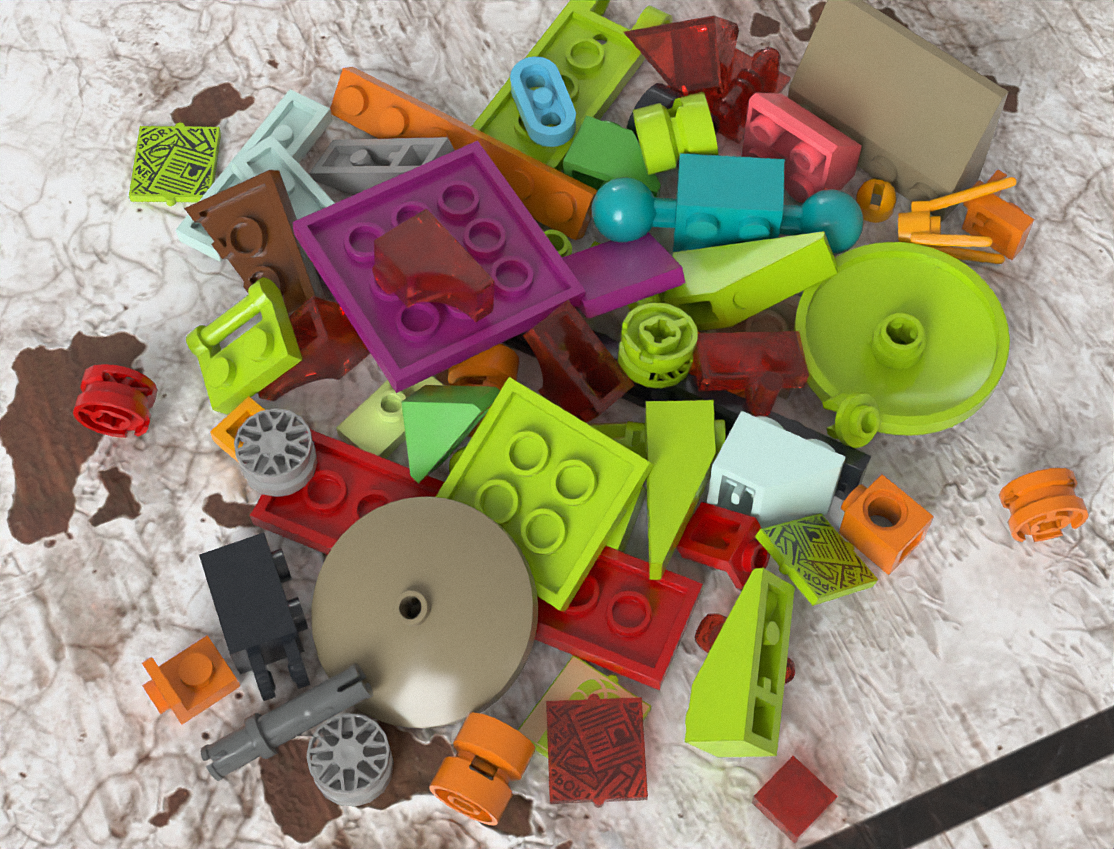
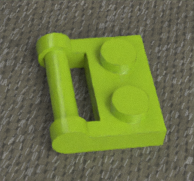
M265 277L252 284L248 289L249 294L209 325H199L186 336L188 348L198 358L212 410L228 415L248 396L251 398L302 361L281 292L270 279ZM261 312L263 319L221 350V341Z

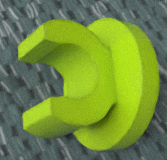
M855 392L850 395L839 393L822 402L824 409L833 410L837 413L835 424L826 428L827 434L834 439L840 440L846 446L860 448L867 445L879 429V407L876 400L869 394Z

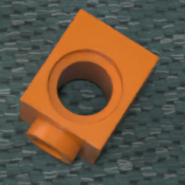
M881 474L868 488L863 484L858 485L844 500L841 510L845 513L838 533L886 574L890 575L925 539L934 516ZM874 515L883 516L893 526H878L869 517Z

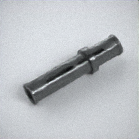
M354 663L343 672L262 716L259 713H254L245 718V726L210 745L203 746L200 751L203 761L209 759L214 761L206 766L211 776L215 780L220 781L229 773L260 756L264 759H269L279 753L278 746L360 701L374 696L370 683L364 685L362 682L367 678L362 668L357 663Z

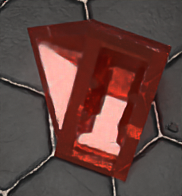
M713 15L624 32L674 91L684 97L703 92L705 96L725 93L739 35L737 23Z

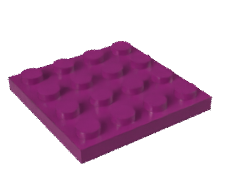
M478 141L293 222L295 237L396 393L579 306L580 298L586 294V290Z

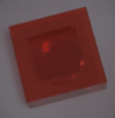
M792 756L753 796L751 803L796 844L835 803L838 796L795 756Z

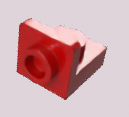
M705 502L700 503L676 547L682 558L727 572L735 587L741 590L744 588L753 569H766L770 559V554L755 537L759 530L762 529L755 517Z

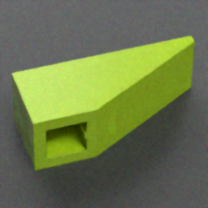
M824 231L673 252L672 257L683 268L686 283L667 290L664 300L666 304L680 308L694 321L697 331L727 328L837 274L838 266Z

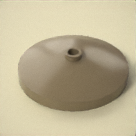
M414 497L391 502L371 511L355 522L339 538L326 557L314 587L311 607L314 645L319 661L328 678H332L348 669L350 665L357 663L367 677L362 682L364 685L370 683L374 696L364 699L353 706L379 721L395 726L422 729L458 724L465 721L468 714L472 712L481 713L497 702L509 690L523 670L533 647L538 623V599L534 577L522 550L502 526L475 508L461 502L438 497ZM420 600L422 606L420 614L416 618L411 617L412 606L417 605Z

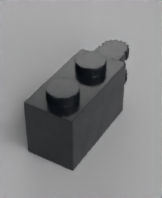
M263 532L199 554L229 654L239 674L253 670L263 701H267L276 697V685L271 671L267 669V665L288 658L289 663L287 667L291 679L296 683L298 689L311 685L301 653L305 651L299 636V632L307 630L309 627L299 598L295 597L287 600L282 583L291 581L292 577L282 548L271 552Z

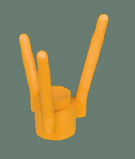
M1008 177L929 201H912V212L898 213V242L928 246L960 260L993 264L1004 263L1005 257L1001 254L957 248L972 246L989 247L993 241L988 236L941 234V216H930V212L1013 187L1017 183L1016 178Z

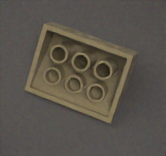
M827 0L789 86L788 98L862 145L857 166L869 173L872 178H876V180L890 182L896 192L912 203V201H929L972 188L978 182L1009 91L863 0ZM959 204L932 211L930 214L932 216H941V222H943Z

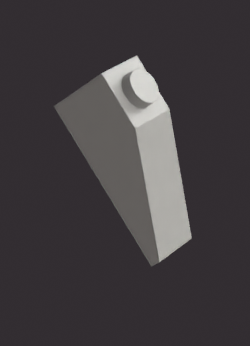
M448 137L332 140L309 174L314 181L355 195L453 152L455 149Z

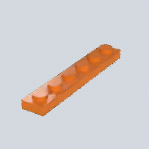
M355 67L342 69L330 106L332 115L378 139L448 137L455 150L478 141L535 220L562 232L574 240L584 237L592 217V202L598 190Z

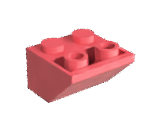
M755 93L749 99L741 157L785 159L784 189L794 200L804 203L811 195L821 190H841L855 176L862 145L781 93Z

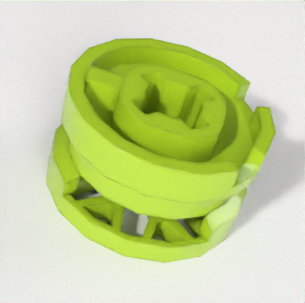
M648 303L630 311L622 325L621 342H619L618 363L623 373L632 381L646 387L665 388L681 382L687 377L692 367L693 352L697 345L698 333L694 321L680 308L665 303ZM668 372L672 373L673 379L667 374ZM656 373L654 379L649 380L650 374Z

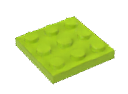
M508 377L436 497L454 500L473 507L502 526L522 550L534 577L537 596L558 610L566 611L654 467V464L511 377Z

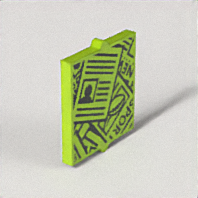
M177 123L175 126H140L129 190L130 201L166 202L168 206H174L176 202H198L215 182L221 138L220 127L184 126L183 123Z
M821 513L762 528L755 536L780 566L778 568L780 573L787 575L812 606L871 588L878 581V578L853 551L854 546L846 542Z

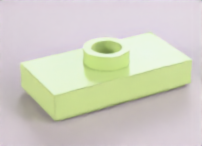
M431 376L396 393L387 380L336 427L338 437L349 445L386 459L406 440L401 401L424 385L443 384Z

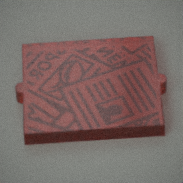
M591 694L585 700L546 701L550 804L593 802L596 808H601L605 802L648 800L642 697L600 699L597 694Z

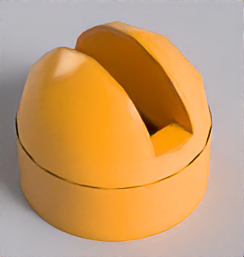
M872 178L861 185L855 200L862 210L865 221L879 223L886 221L892 216L897 198L895 188L890 182ZM872 194L881 196L880 206L870 204Z

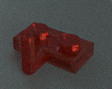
M799 331L698 333L693 360L699 391L744 389L748 411L752 416L769 417L781 388H804L809 373Z

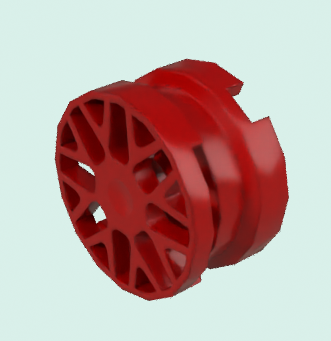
M101 364L85 369L80 385L83 393L78 395L73 410L76 420L86 428L112 437L126 438L128 431L134 430V435L137 437L145 434L151 419L149 409L153 407L158 392L156 384L146 375L119 365Z

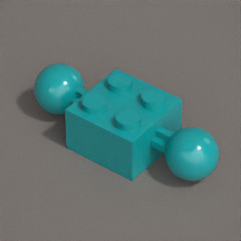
M680 153L676 199L654 197L651 190L642 182L633 178L621 177L610 180L597 191L591 208L592 219L597 230L604 237L614 242H629L639 239L649 233L652 227L674 228L673 252L779 238V234L802 235L824 231L833 255H838L846 252L856 244L861 236L864 225L863 213L857 201L849 194L840 190L826 189L816 192L806 199L802 206L784 205L785 159Z

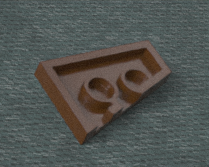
M268 170L184 208L195 223H201L214 242L211 245L222 259H228L243 279V287L247 293L249 287L262 277L270 279L278 287L283 297L293 332L332 317L315 267L294 235L293 222L297 218L279 170Z

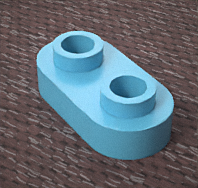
M528 57L519 61L513 67L510 74L511 93L529 137L537 144L546 147H556L565 144L575 133L576 111L557 66L552 61L543 57ZM532 87H540L536 90H530ZM554 124V125H557V126L547 127L546 125Z

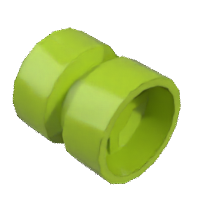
M703 92L675 99L671 109H666L661 103L633 110L635 127L648 175L676 169L680 153L719 156L713 122Z

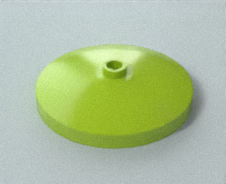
M881 242L860 246L835 258L838 266L837 274L804 290L794 321L793 346L799 369L805 381L822 402L839 393L850 395L855 392H861L871 395L876 400L880 413V426L877 432L914 436L935 433L951 428L965 421L984 406L994 393L1002 377L1009 355L1010 336L1006 315L1001 303L989 285L974 270L945 252L928 246L906 242Z

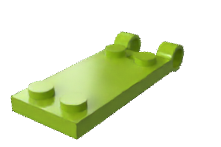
M570 0L525 58L543 57L552 61L557 66L576 111V130L573 137L565 144L556 147H546L534 142L527 133L512 96L510 77L471 127L561 172L563 170V160L586 115L599 120L602 118L650 52L658 50L663 45L672 26V15L649 5L642 11L636 24L629 30L602 17L610 0ZM597 40H604L606 43L601 45ZM532 87L530 90H536L540 87ZM549 124V125H546V126H547V127H554V126H557V125Z

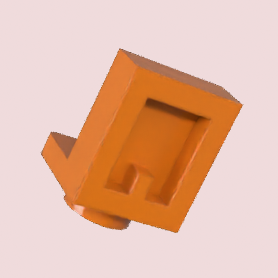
M998 169L986 183L1004 179L1007 177V174ZM979 180L973 187L986 183ZM1002 190L963 202V206L968 211L961 229L972 236L990 237L993 242L989 247L1008 259L1013 260L1024 247L1035 219L1025 214L1017 205L1001 199L999 196Z
M208 635L159 667L152 657L142 662L151 677V680L143 684L142 687L160 714L171 708L181 725L240 687L237 678Z

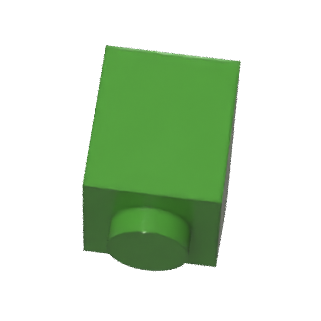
M586 115L563 160V173L596 190H599L605 183L616 178H633L645 184L651 190L654 197L660 198L661 184L655 174L648 175L640 144L633 131L623 128L615 122L602 121Z

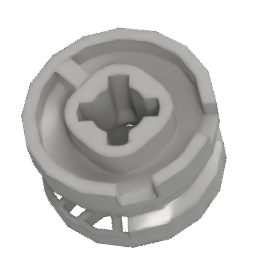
M268 409L247 418L238 429L234 441L236 458L240 463L244 478L250 487L259 493L275 497L290 495L305 487L314 476L318 463L316 449L312 441L310 428L302 417L290 410ZM296 421H298V422H300L302 425L296 426V425H294V424H295ZM239 442H244L243 446L238 448Z
M345 713L331 717L316 729L309 740L306 758L314 782L325 798L338 805L356 807L370 803L385 791L392 779L394 761L387 736L377 722L364 715ZM318 739L319 743L313 748L314 742Z

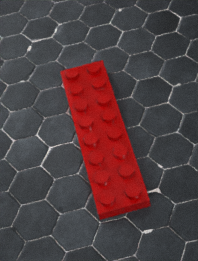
M310 429L318 461L314 476L305 487L293 494L279 497L262 494L250 517L253 525L328 555L339 538L366 514L388 503L402 499L436 497L444 482L428 476L418 484L410 476V468ZM605 545L566 611L558 610L537 596L538 623L535 640L660 691L702 593L703 584L667 569L660 580H649V562Z

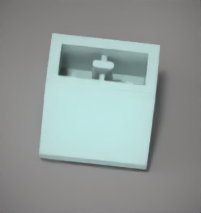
M741 411L712 465L707 503L755 517L761 528L820 513L826 515L831 507L846 457L836 453L830 445L817 439L806 440L784 430L778 422L765 416L755 417Z

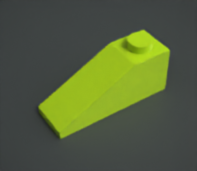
M713 400L646 401V460L654 464L646 478L649 580H660L710 479L715 455L720 452L725 442L724 420H714Z
M764 568L753 569L691 687L690 703L685 717V743L718 758L777 756L795 587Z

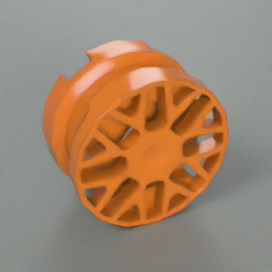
M1067 468L1037 470L1016 478L1001 489L999 498L1003 507L1010 511L1011 516L1007 523L1014 540L1023 542L1026 540L1025 535H1032L1034 542L1049 540L1062 536L1061 529L1070 523L1072 529H1077L1086 522L1089 514L1083 498L1075 494L1074 490L1078 483L1072 470Z

